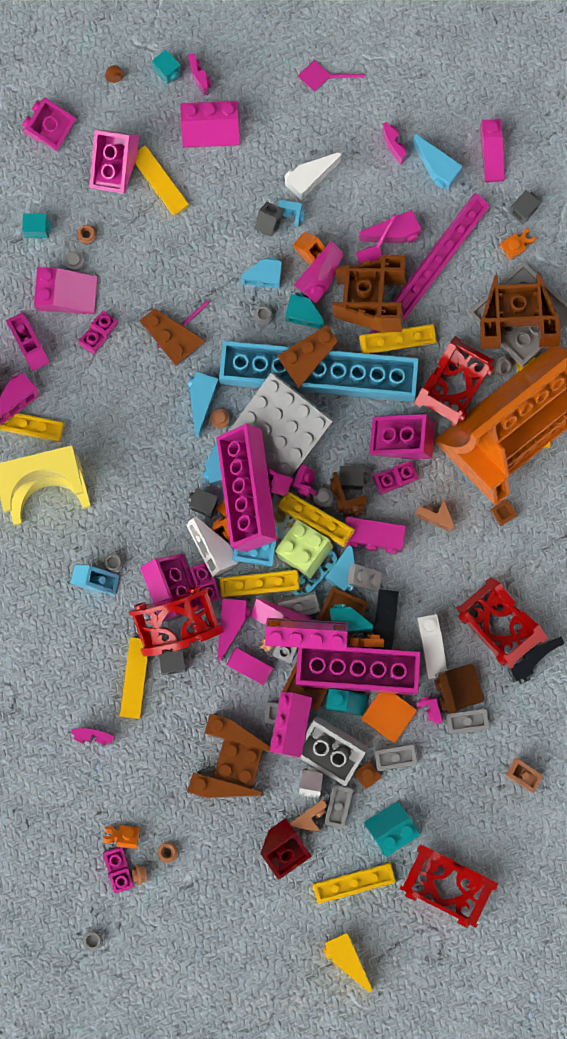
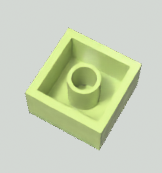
M297 519L276 548L275 553L280 560L311 579L332 550L333 545L328 538Z

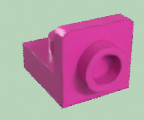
M300 465L292 485L298 490V494L309 497V495L317 496L318 492L311 488L316 472L306 465Z
M431 696L420 698V702L416 704L417 708L429 706V709L426 710L428 720L433 721V725L442 723L437 699H432Z

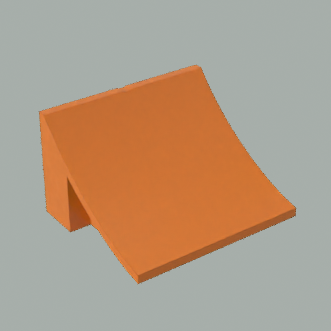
M550 346L500 386L494 393L470 410L463 422L458 421L456 426L451 425L434 439L435 444L495 506L511 494L508 483L510 475L539 453L549 442L551 443L567 430V348Z

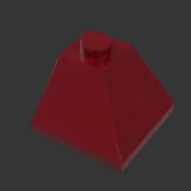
M286 818L269 829L260 852L278 880L312 857Z

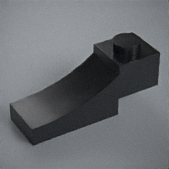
M383 589L378 591L373 634H378L380 638H384V647H372V649L392 650L399 591Z
M562 636L530 649L523 655L524 661L514 664L512 669L508 667L507 670L513 683L519 681V684L530 681V676L534 674L533 669L545 655L565 644Z

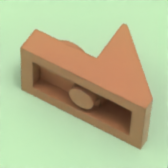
M444 500L438 513H434V509L424 505L423 507L419 506L415 517L451 532L454 524Z
M515 757L505 777L527 791L534 793L543 775Z
M322 799L292 821L290 825L292 828L320 832L311 818L315 817L318 819L326 813L324 809L327 805Z

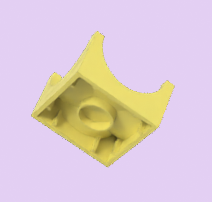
M72 445L0 463L1 504L4 513H11L14 526L22 524V509L30 495L38 489L47 486L64 487L72 491L79 498L83 509L91 507L81 462Z

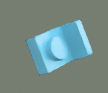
M279 200L278 207L284 209L282 216H296L295 227H299V222H303L305 211L302 210V203Z

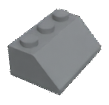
M317 716L305 734L300 759L346 786L369 747Z

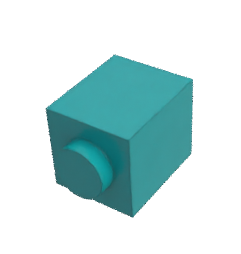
M166 49L151 61L152 69L167 85L171 81H176L182 73L181 65Z
M23 213L22 232L24 237L48 238V232H51V220H48L46 213Z

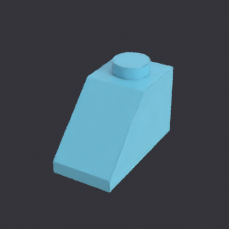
M274 257L260 260L241 275V285L279 289L282 261Z
M216 443L204 464L206 470L202 471L205 482H210L211 487L222 484L218 446Z
M350 545L325 578L326 581L343 592L351 591L354 588L353 585L347 584L350 564H355L353 549Z
M75 565L70 584L88 590L115 595L120 575L90 565Z

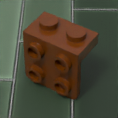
M337 472L332 473V479H330L329 484L332 494L337 495L336 507L338 512H342L344 517L363 515V511H366L368 503L366 496L363 495L346 501Z
M473 664L435 674L434 685L436 690L440 691L442 697L439 699L440 705L446 713L451 714L457 712L456 710L484 701Z

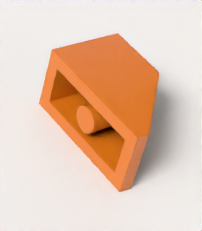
M304 232L292 245L301 258L309 265L326 248L317 236Z

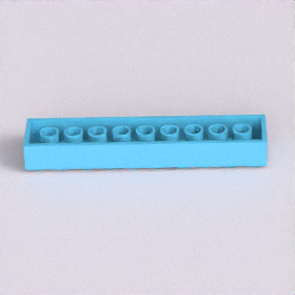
M223 341L219 375L220 385L260 388L269 374L273 372L297 392L414 402L418 358L331 351L298 390L277 358V355L290 347Z

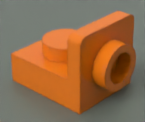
M220 518L213 522V527L210 529L215 533L224 529L222 534L227 542H229L227 518L224 520Z

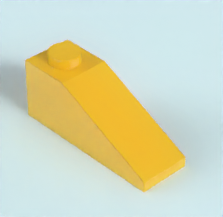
M346 932L324 942L326 947L322 949L327 960L331 958L334 964L365 990L372 992L371 985L348 933Z

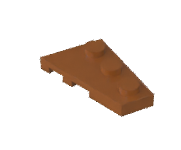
M155 308L139 320L175 366L179 365L206 343L205 340Z
M327 325L277 355V358L298 390L314 372L316 367L338 344V340Z

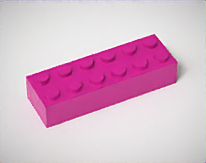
M244 424L216 437L230 545L233 549L248 552L276 541L277 535L262 429Z
M298 647L296 687L417 695L420 652L347 647L346 650Z

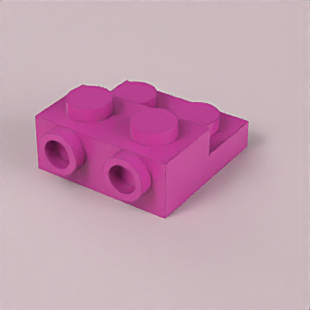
M44 97L41 101L37 100L31 110L34 113L31 117L27 116L22 123V126L25 127L22 132L37 142L41 141L57 151L77 118Z

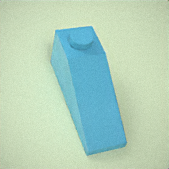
M415 134L413 146L432 180L438 187L449 190L461 174L463 166Z
M196 372L194 377L191 376L188 383L195 435L197 437L201 435L219 385L217 378Z

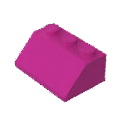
M238 101L180 103L183 148L240 145Z
M183 553L156 558L140 567L153 603L187 593L189 588L195 586ZM200 597L194 598L190 602L193 606L199 602L196 611L203 609ZM185 602L178 605L184 607ZM170 611L162 622L175 620L183 617V615Z

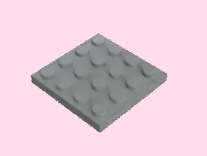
M523 261L498 285L534 284L537 274ZM543 280L547 294L551 298L554 310L560 319L561 332L567 327V302ZM489 293L468 312V316L479 326ZM538 326L500 327V347L522 368L544 348L539 347Z
M272 372L229 431L244 424L262 429L267 467L293 477L334 420Z

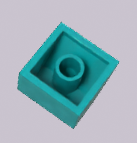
M398 801L363 822L384 857L389 856L421 836Z

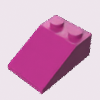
M95 130L89 188L123 194L126 192L137 157L139 135L110 130Z
M37 267L34 297L36 310L94 314L97 276L59 268Z
M427 414L373 417L369 455L413 460L432 459L436 421Z

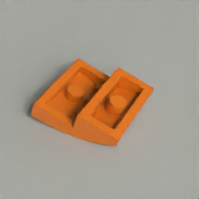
M379 692L361 720L395 744L417 713V710L394 693Z

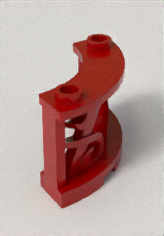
M454 336L437 364L440 368L437 367L434 373L430 375L414 404L419 407L424 405L451 420L453 422L452 425L456 426L458 421L463 422L468 413L465 410L486 376L490 377L495 368L492 364L495 359L489 358ZM458 349L469 354L466 360ZM473 357L485 363L480 372H476L474 369L478 363H473L470 367L468 366ZM450 364H453L455 368L459 364V367L454 371L448 368ZM462 371L466 390L457 394L447 395V384L441 378V375L452 377ZM472 379H478L477 383L473 388ZM436 386H441L443 388V395L440 394L441 390H436ZM467 398L464 404L462 405L460 400ZM452 405L457 406L458 411L452 409Z
M490 577L485 581L486 584L462 605L456 607L460 613L457 616L462 623L468 624L484 644L496 655L495 658L502 666L506 664L512 669L514 667L513 664L538 642L543 643L548 637L538 623L531 619L524 611L520 612L514 606L516 602L507 593L502 584ZM490 591H492L487 599V602L483 601L482 598ZM478 602L484 607V611L480 608H475L474 611L478 612L479 615L473 617L468 610ZM501 604L504 607L503 611L499 612L494 610L492 607L494 606V608L497 609V605ZM490 613L497 617H505L510 614L513 616L509 626L511 635L501 636L490 633ZM482 623L483 631L477 624ZM516 624L522 626L521 629H517L519 634H516L514 631V625ZM512 642H516V643L518 644V647H516V648L512 651V649H513V643H512ZM510 647L512 652L506 654L504 648Z
M194 586L189 588L187 593L151 604L141 602L134 605L135 609L129 611V615L133 616L143 645L141 649L143 657L160 655L164 651L171 649L173 651L190 647V642L195 643L196 640L203 642L223 633L222 626L218 625L207 593L209 592L208 588ZM200 597L204 609L196 614L195 611L198 608L199 602L195 606L191 605L190 602L194 598ZM185 602L184 607L178 605ZM170 611L189 618L182 627L180 637H177L170 629L160 627ZM143 614H149L151 619L146 618L145 620ZM203 614H206L209 625L201 618ZM146 622L153 625V627H148ZM192 622H194V624H192L191 627H193V628L195 629V631H194V632H188V631H187V627H188ZM159 632L168 634L169 639L164 640L162 637L164 634H159Z
M420 844L417 849L419 854L404 885L400 886V889L406 892L405 897L416 901L418 898L458 919L457 923L466 928L469 925L477 928V921L492 890H496L499 883ZM428 857L426 872H421L423 865ZM439 866L444 867L445 873L443 875L433 874V871L438 872L437 868ZM454 870L458 872L456 883L463 894L450 899H442L436 889L434 879L447 878ZM419 875L427 877V881H420L418 883L424 886L422 891L413 889ZM463 879H468L470 882L466 886L469 889L468 891L461 885ZM483 887L478 899L476 900L473 896ZM430 891L435 902L427 899L424 896L428 894ZM471 899L475 906L470 916L467 917L461 912V908L466 906L470 909L466 900ZM456 904V913L443 906H451Z

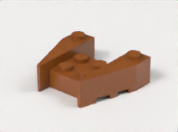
M384 255L375 261L365 260L359 265L351 267L350 265L335 268L337 284L344 285L343 302H332L334 318L380 332H402V302H384L385 285H405L407 270L405 255Z
M537 273L534 284L498 285V277L494 275L480 321V349H500V327L538 326L539 347L559 346L561 338L560 319L554 310L551 298L547 294L540 273Z
M210 714L204 732L205 735L224 740L213 778L193 772L187 792L207 799L262 796L263 792L253 790V785L263 751L271 753V747L232 720Z

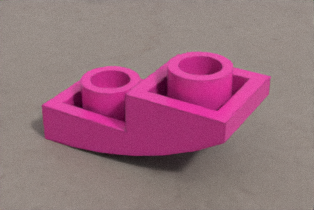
M195 53L188 54L191 74L196 85L205 96L209 95L208 88H212L210 76L206 77V71L201 70L200 60H196Z
M385 122L382 130L384 140L391 154L401 165L406 160L407 150L401 143H397L399 132L396 127Z
M102 310L91 323V327L79 339L78 344L94 355L111 334L118 321Z
M411 461L372 477L379 495L418 480Z
M206 563L190 567L195 585L200 588H208L209 592L207 593L211 602L220 600L221 597L215 579L212 577Z
M236 647L226 664L262 685L265 684L273 667Z
M77 728L72 729L70 732L75 735L73 739L82 744L85 741L91 743L94 736L96 737L95 741L105 746L107 743L112 745L115 739L114 736L94 729Z
M123 847L103 851L114 894L134 888Z

